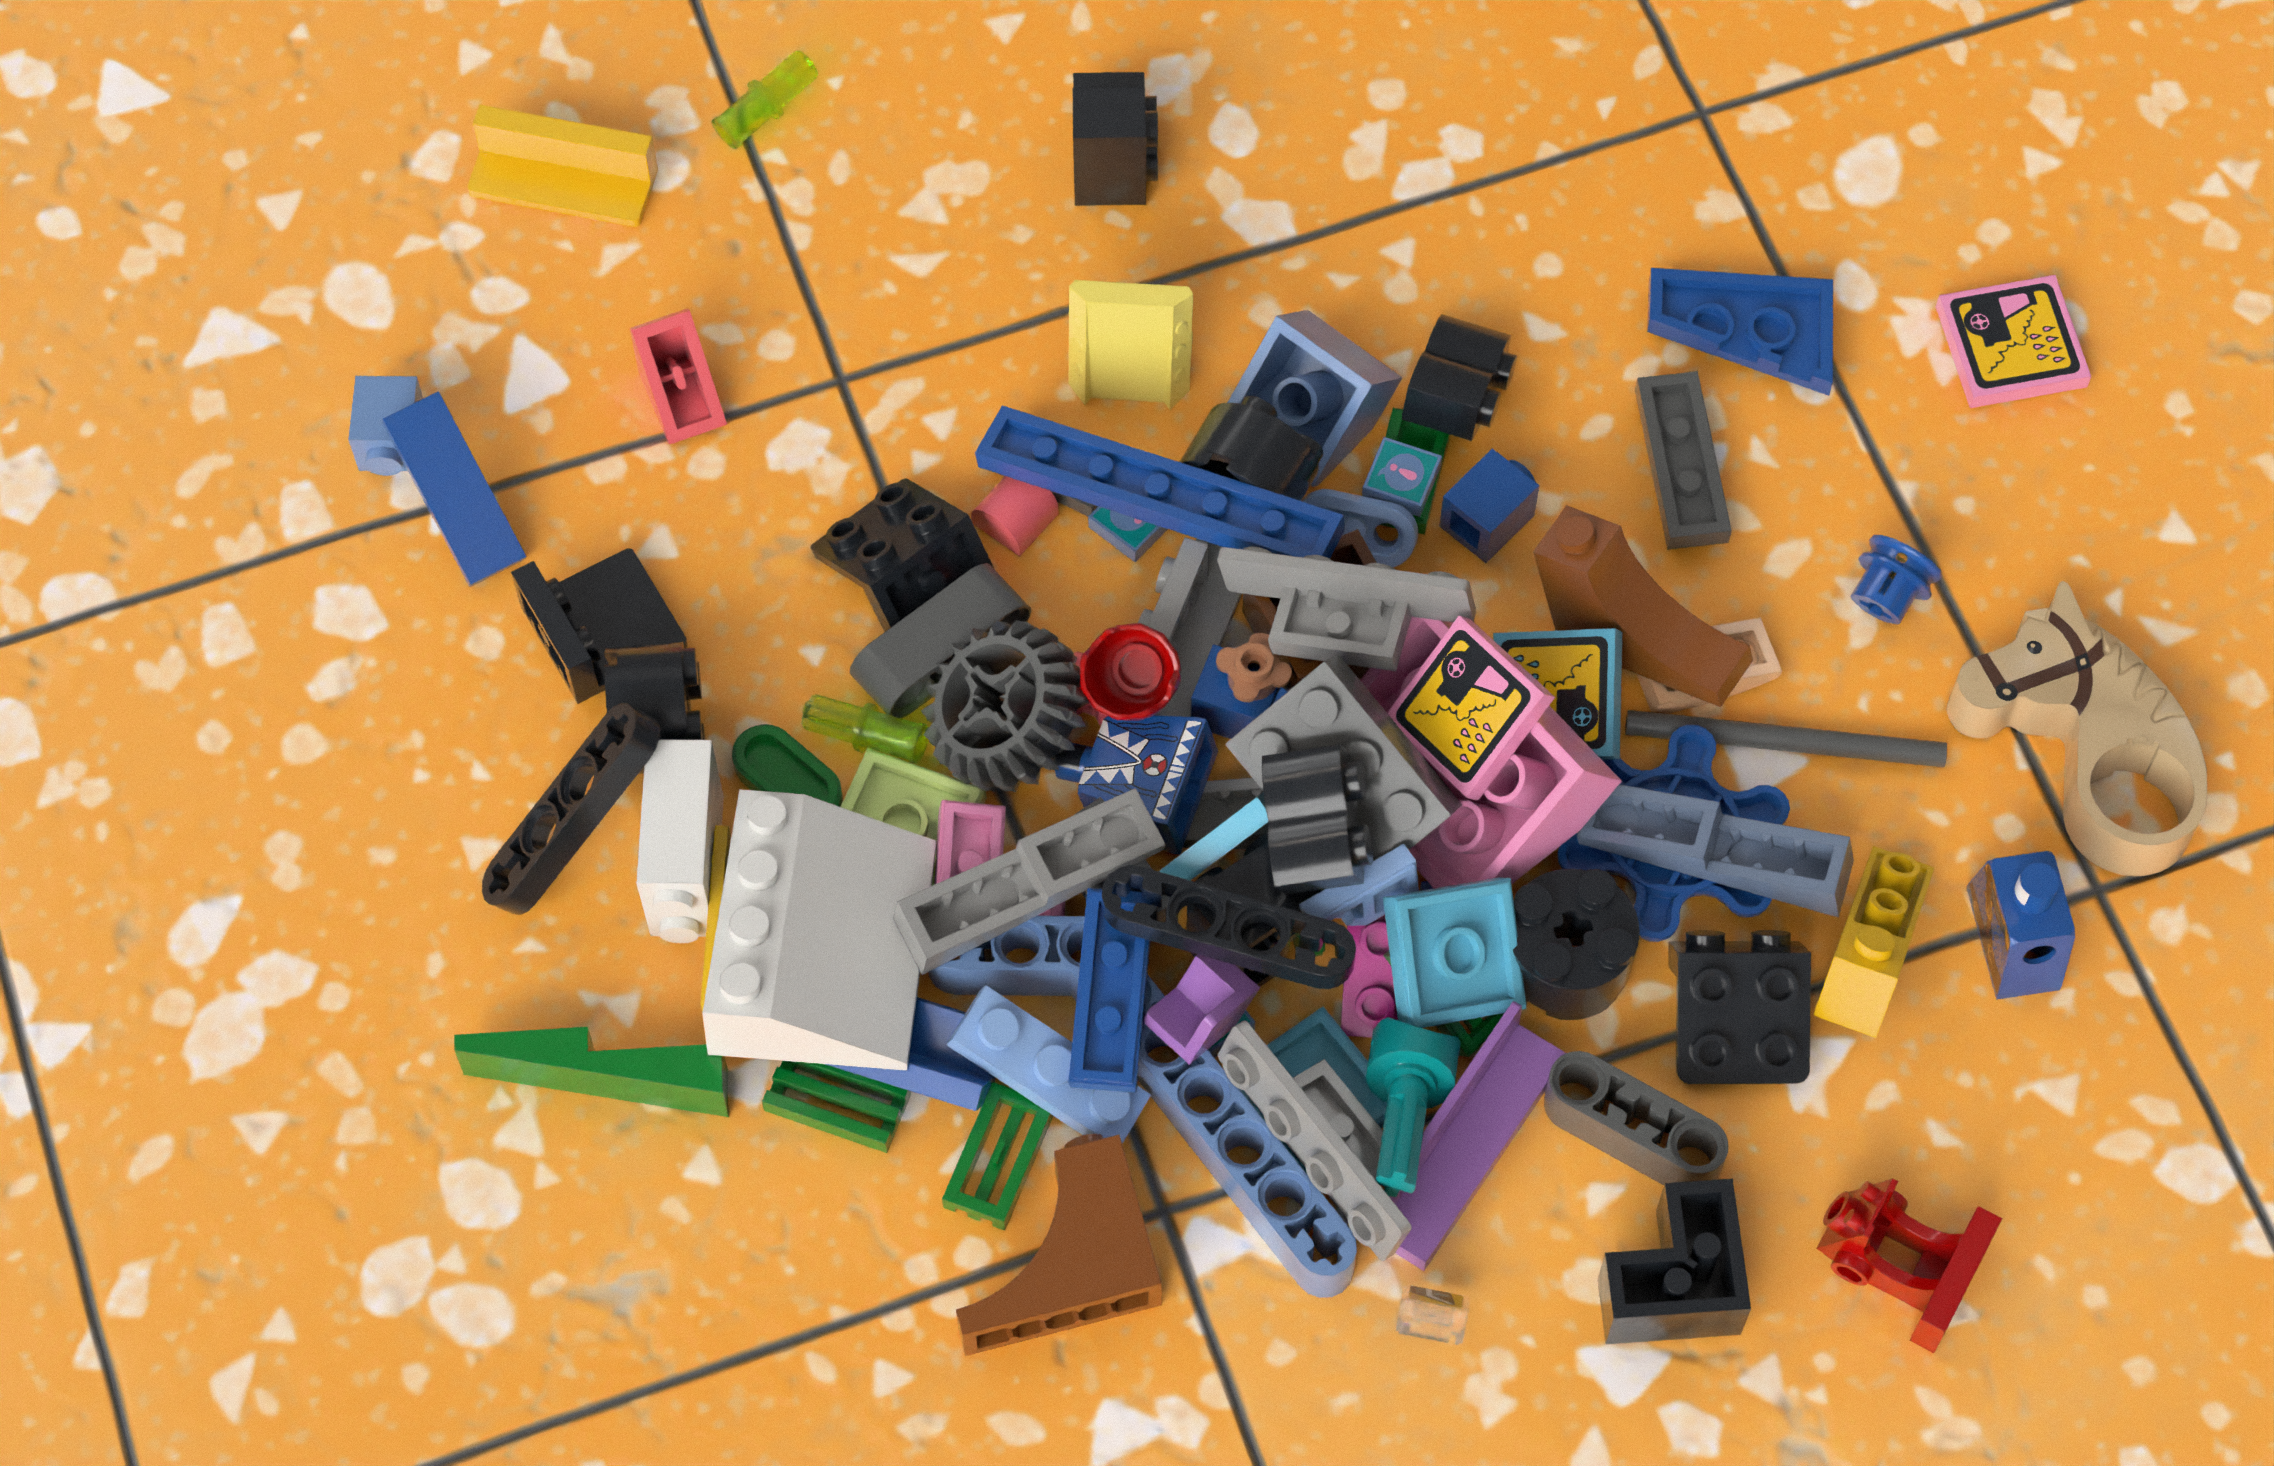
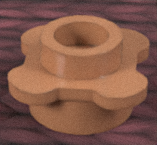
M1255 633L1251 635L1249 642L1235 649L1225 647L1217 654L1216 666L1219 671L1228 674L1229 686L1233 691L1234 697L1239 701L1253 702L1264 699L1271 695L1276 687H1285L1291 680L1292 670L1290 665L1281 662L1277 654H1272L1268 643L1269 635L1266 633ZM1256 663L1260 666V669L1258 671H1250L1248 665Z

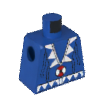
M1153 715L1139 721H1124L1107 716L1103 719L1093 747L1072 743L1075 750H1060L1056 757L1059 770H1055L1056 777L1061 780L1079 783L1078 795L1083 807H1086L1099 797L1105 802L1136 788L1166 844L1164 851L1177 855L1181 854L1218 753V748L1207 719Z

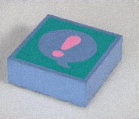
M1383 437L1362 487V496L1397 503L1405 507L1412 515L1420 517L1441 468L1442 456Z
M1099 506L1088 516V527L1134 562L1168 530Z

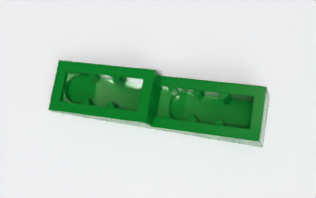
M588 1027L454 1035V1051L464 1075L729 1117L728 1068L725 1056L708 1055L706 1044L595 1051Z

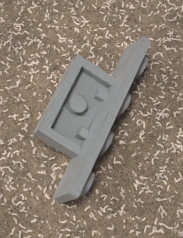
M1185 537L1176 559L1169 556L1165 558L1155 587V592L1161 594L1154 611L1145 608L1138 623L1145 624L1164 633L1178 652L1182 669L1180 685L1166 707L1155 714L1157 716L1191 717V697L1212 645L1221 646L1242 596V593L1230 592L1225 586L1217 561L1222 547L1197 538L1193 540Z
M1252 546L1243 549L1222 547L1217 559L1225 586L1230 592L1280 599L1268 638L1272 654L1326 661L1338 653L1348 665L1396 671L1411 617L1454 622L1458 616H1463L1474 622L1476 615L1470 582L1447 572L1434 571L1423 574L1396 570L1391 566L1381 563H1370L1365 566L1340 563L1320 555H1307L1302 558L1272 554L1266 549Z
M1244 1020L1235 1025L1218 1053V1058L1223 1064L1226 1076L1235 1087L1245 1091L1264 1115L1265 1122L1271 1133L1289 1146L1306 1167L1307 1175L1312 1184L1320 1192L1327 1194L1346 1217L1356 1239L1363 1245L1370 1247L1379 1260H1387L1396 1253L1412 1227L1407 1218L1376 1181L1383 1130L1325 1059L1297 1076L1292 1077L1247 1021Z

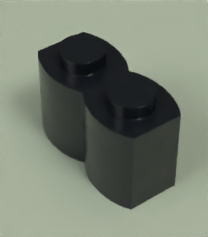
M1441 314L1433 328L1426 349L1420 356L1410 379L1401 420L1469 441L1474 439L1480 425L1490 428L1501 398V392L1496 391V388L1508 389L1517 362V355L1508 353L1512 335Z
M1341 744L1262 756V782L1268 817L1269 854L1275 887L1285 895L1364 884V866L1372 865L1373 846L1367 825L1359 826L1357 821V800L1366 799V780L1361 761L1352 760L1350 753Z

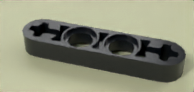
M624 703L612 707L605 714L491 860L482 880V894L488 904L512 914L522 915L538 902L653 755L660 737V726L658 720L653 715ZM594 775L592 785L585 795L587 785ZM556 824L553 835L547 844L549 834Z
M1128 865L1118 868L1108 875L1103 884L1102 910L1104 917L1114 929L1122 933L1319 989H1331L1342 985L1349 979L1354 970L1356 944L1353 935L1346 927L1334 921L1141 866ZM1131 888L1141 890L1143 902L1137 903L1133 911H1126L1121 908V897H1127ZM1163 895L1170 897L1167 902L1166 922L1157 921V907L1162 908ZM1202 904L1214 913L1215 921L1205 931L1190 932L1178 923L1177 915L1187 905ZM1264 922L1272 925L1278 931L1280 939L1271 949L1257 951L1249 948L1243 942L1241 937L1243 930L1252 923ZM1291 932L1300 934L1299 947L1296 946L1295 959L1286 958L1290 947ZM1323 943L1334 945L1335 957H1337L1331 958L1327 967L1315 964L1314 952H1319Z

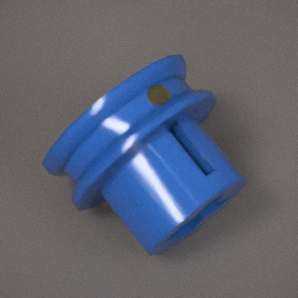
M1873 535L1869 539L1870 552H1864L1858 558L1860 565L1866 571L1852 592L1851 599L1862 610L1886 623L1898 625L1901 623L1914 599L1928 600L1931 597V583L1938 582L1943 575L1934 562L1909 545L1884 535Z

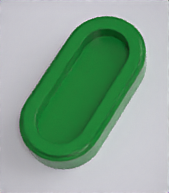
M769 724L756 725L746 729L736 739L732 749L735 773L739 780L750 790L805 794L841 807L843 795L837 775L782 728Z

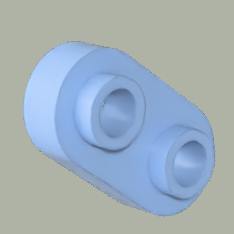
M1331 489L1316 490L1302 500V502L1343 514L1345 523L1343 535L1358 529L1377 563L1396 567L1405 562L1413 552L1418 539L1417 523L1413 515L1405 507L1397 503ZM1382 523L1392 524L1398 531V538L1393 541H1385L1378 536L1376 527Z

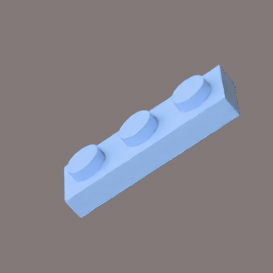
M987 985L978 992L946 1044L1082 1135L1101 1134L1103 1138L1120 1135L1121 1142L1123 1143L1151 1094L1137 1086L1136 1093L1070 1088L1068 1080L1072 1042Z

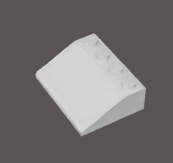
M739 789L702 1012L708 1055L907 1070L920 970L893 916L897 901L932 886L937 847L936 840L805 794Z

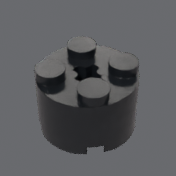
M1246 396L1241 404L1221 403L1214 406L1179 462L1302 501L1318 473V463L1323 457V449L1314 439L1298 434L1290 426L1277 418V411L1270 403L1259 397Z
M683 642L605 648L604 654L608 665H604L607 712L620 703L629 704L653 715L658 720L660 726L659 740H706L700 710L691 711L690 700L702 699L700 664L697 661L695 648H684ZM644 767L638 774H644Z
M1570 868L1554 870L1542 874L1522 886L1516 892L1514 898L1518 937L1517 946L1513 949V953L1523 975L1526 1005L1527 1002H1530L1534 1006L1547 1011V1016L1559 1020L1585 1019L1603 1012L1617 999V996L1625 987L1638 947L1639 921L1630 899L1616 885L1614 878L1606 871L1600 869L1582 870Z

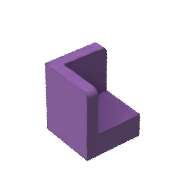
M1197 954L1177 987L1147 1011L1143 1022L1190 1065L1238 1023L1260 987L1236 965Z

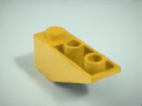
M1875 846L1872 847L1813 1016L1874 1038L1877 1037L1897 984L1935 867L1918 862L1904 853L1890 852Z

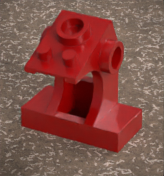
M1893 1178L1876 1184L1866 1181L1859 1189L1841 1193L1831 1203L1824 1215L1823 1224L1827 1226V1229L1816 1249L1832 1260L1831 1269L1845 1281L1859 1286L1870 1284L1922 1311L1923 1314L1909 1341L1934 1353L2003 1218L1977 1206L1964 1234H1950L1932 1229L1905 1213L1908 1201L1903 1195L1895 1191L1899 1181ZM1885 1236L1921 1254L1912 1274L1895 1267L1877 1253Z

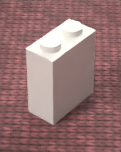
M659 740L656 750L644 766L636 884L650 936H660L663 940L672 943H690L696 941L698 937H706L715 825H722L723 792L712 740Z

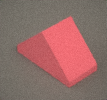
M687 308L631 327L630 333L639 375L669 445L727 425L690 310Z

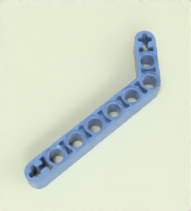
M1035 916L960 955V959L950 960L929 971V978L935 987L945 993L954 995H977L987 985L1000 995L1072 996L1076 1001L1080 963L1072 959L1071 956L1082 949L1085 916ZM1019 948L1030 949L1037 954L1032 960L1025 963L1012 962L1006 958L1009 952ZM984 949H991L992 962L985 961ZM1147 975L1144 1016L1152 1006L1165 997L1149 975ZM1143 1022L1138 1081L1151 1094V1098L1297 1284L1308 1294L1319 1298L1333 1297L1342 1293L1351 1283L1356 1261V1239L1351 1229L1324 1195L1312 1184L1308 1175L1281 1141L1271 1133L1266 1122L1243 1093L1230 1082L1223 1068L1208 1050L1190 1065L1180 1056L1169 1063L1154 1061L1148 1054L1157 1047L1168 1045ZM1198 1096H1208L1219 1102L1220 1106L1217 1110L1210 1113H1198L1193 1111L1187 1103ZM1238 1146H1248L1255 1149L1261 1157L1251 1164H1239L1233 1162L1227 1156V1153ZM1277 1197H1288L1299 1203L1301 1209L1291 1216H1280L1273 1213L1267 1204ZM1312 1227H1313V1234H1312V1239H1311V1237L1308 1235V1233L1310 1232V1230H1311ZM1314 1247L1325 1258L1336 1254L1337 1263L1332 1265L1325 1258L1315 1263L1313 1261Z

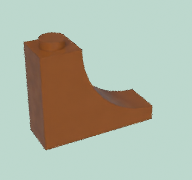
M1566 505L1534 549V558L1555 631L1618 629L1622 632L1623 669L1721 708L1753 662L1750 645L1738 641L1708 625L1680 605L1654 581L1635 557L1620 525Z
M1086 1134L1070 1140L1063 1149L1054 1151L1058 1197L1048 1234L1030 1263L1006 1286L974 1304L956 1309L958 1331L965 1356L1162 1306V1282L1120 1135L1103 1138L1101 1134Z

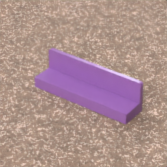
M1515 1001L1508 1007L1424 1130L1415 1191L1408 1193L1400 1190L1397 1197L1389 1196L1412 1227L1396 1251V1254L1425 1271L1546 1091L1552 1065L1560 1056L1566 1054L1561 1049L1519 1025L1522 1005Z

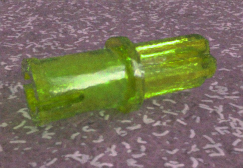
M793 51L760 81L752 79L748 82V91L720 116L715 117L711 121L719 137L729 147L736 150L742 145V142L769 119L779 120L784 114L782 108L817 79L819 73L814 62L802 51Z
M815 694L805 702L802 710L801 725L805 730L852 743L853 749L860 753H864L869 748L907 759L909 762L917 764L922 759L928 744V739L923 735L929 728L927 724L916 723L881 713L878 710V706L873 703H867L864 707Z

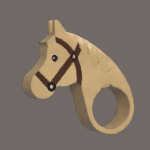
M2061 581L2058 584L2049 608L2025 611L2016 633V639L2013 642L1995 651L1973 657L1962 665L1946 707L1948 718L1959 733L1972 738H1988L1997 734L2005 727H2012L2028 735L2054 736L2061 739L2064 743L2063 817L2067 833L2082 855L2107 871L2125 876H2146L2159 873L2180 859L2187 849L2207 805V768L2200 741L2185 711L2176 698L2143 660L2117 637L2084 618L2068 583ZM2114 771H2130L2144 775L2145 781L2157 787L2168 797L2175 808L2179 825L2165 832L2151 834L2125 829L2111 821L2100 810L2093 798L2091 784L2112 776Z

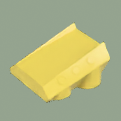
M1074 280L1069 286L1068 384L1084 405L1091 398L1164 402L1168 409L1171 410L1190 391L1193 344V292L1190 287Z

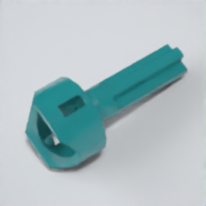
M1390 1017L1382 1019L1373 1029L1366 1081L1370 1090L1387 1103L1376 1181L1378 1184L1385 1186L1384 1191L1388 1196L1397 1197L1400 1190L1408 1193L1415 1191L1426 1109L1444 1103L1455 1086L1460 1040L1455 1036L1426 1030Z

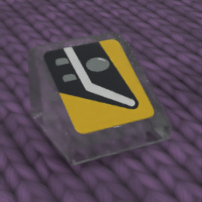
M1405 1285L1400 1301L1396 1331H1399L1398 1334L1455 1345L1462 1344L1469 1314L1470 1298L1465 1295Z

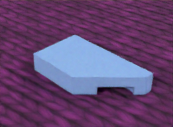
M1402 844L1374 860L1372 865L1364 866V884L1325 889L1299 904L1300 910L1303 913L1327 920L1341 918L1346 926H1366L1385 915L1383 897L1419 891L1416 859L1407 847Z

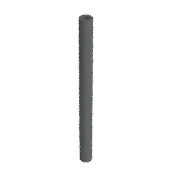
M1628 710L1626 716L1625 735L1670 739L1672 733L1679 727L1698 725L1706 728L1713 735L1716 744L1943 768L1947 758V742Z

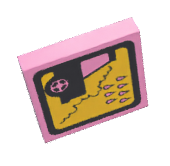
M2056 275L1939 295L1936 309L1970 408L2081 389L2088 386L2091 374Z
M1458 616L1387 713L1420 754L1466 798L1479 800L1554 700L1555 696L1471 619Z

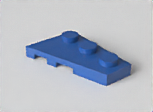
M1651 268L1648 286L1647 332L1816 392L1830 395L1833 384V279Z

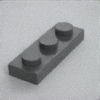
M1698 371L1637 378L1635 394L1667 550L1729 543L1732 529Z

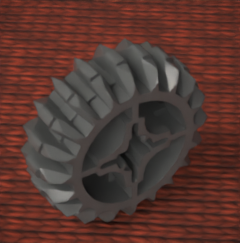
M994 620L989 632L984 629L972 628L970 645L952 643L955 657L950 663H936L942 677L939 683L925 686L935 700L932 704L921 710L926 720L932 723L923 735L929 740L930 744L936 747L933 755L940 764L952 772L955 778L966 784L971 782L972 785L984 791L990 790L995 792L997 788H1000L1004 791L1017 792L1021 781L1026 784L1039 785L1040 769L1042 767L1047 770H1059L1056 755L1061 749L1075 750L1069 736L1072 729L1086 727L1082 717L1077 715L1076 711L1089 703V700L1082 690L1079 689L1081 686L1080 667L1075 665L1077 657L1069 647L1058 641L1056 635L1045 628L1040 630L1024 621L1016 620L1010 625L1007 622Z

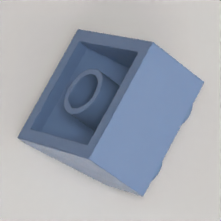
M1309 310L1275 317L1227 403L1241 404L1246 396L1259 397L1275 408L1279 420L1290 426L1298 434L1314 439L1323 449V457L1318 463V473L1311 484L1312 487H1315L1374 428L1401 382L1402 377Z

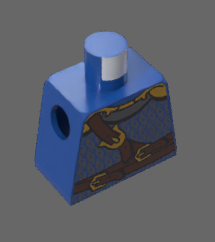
M2050 851L1995 858L1987 861L1966 888L1996 1000L2059 991L2063 984L2075 941V927L2054 854ZM2030 950L2038 958L2029 959L2025 958L2024 955Z

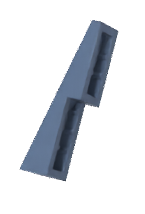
M1618 785L1577 834L1579 844L1838 918L1854 862L1851 839L1848 836L1724 815L1721 811L1720 802L1625 785Z

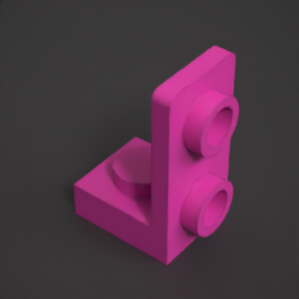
M1385 915L1366 926H1347V930L1353 935L1356 944L1354 970L1349 979L1343 983L1341 1029L1347 1036L1372 1037L1373 1029L1382 1019L1390 1017L1398 1020L1392 969L1383 956L1389 951Z

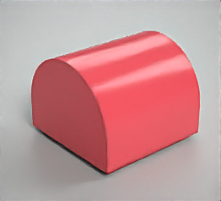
M1004 476L972 511L971 521L973 525L1020 557L1059 514L1058 503L1050 490Z

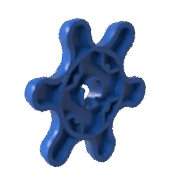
M1685 725L1672 733L1668 743L1667 759L1661 766L1655 769L1643 771L1634 769L1621 758L1602 760L1622 780L1619 785L1720 802L1722 814L1783 825L1789 815V800L1776 787L1758 785L1749 790L1737 792L1720 786L1714 779L1711 770L1712 761L1716 754V741L1706 728L1698 725ZM1578 833L1563 843L1557 853L1558 863L1562 869H1600L1610 875L1619 876L1628 881L1636 893L1634 908L1639 921V936L1648 942L1666 940L1676 932L1680 922L1681 906L1691 897L1708 896L1715 898L1727 906L1733 914L1743 918L1760 915L1767 910L1772 900L1768 897L1579 844Z

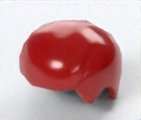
M1142 623L1116 625L1104 630L1082 654L1079 663L1082 692L1095 710L1116 720L1139 721L1152 717L1166 707L1176 694L1181 682L1180 673L1182 669L1178 652L1164 633Z

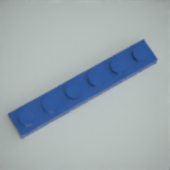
M1003 405L975 451L979 468L1221 547L1243 549L1252 546L1266 549L1272 554L1302 558L1307 555H1320L1330 559L1345 531L1343 514Z

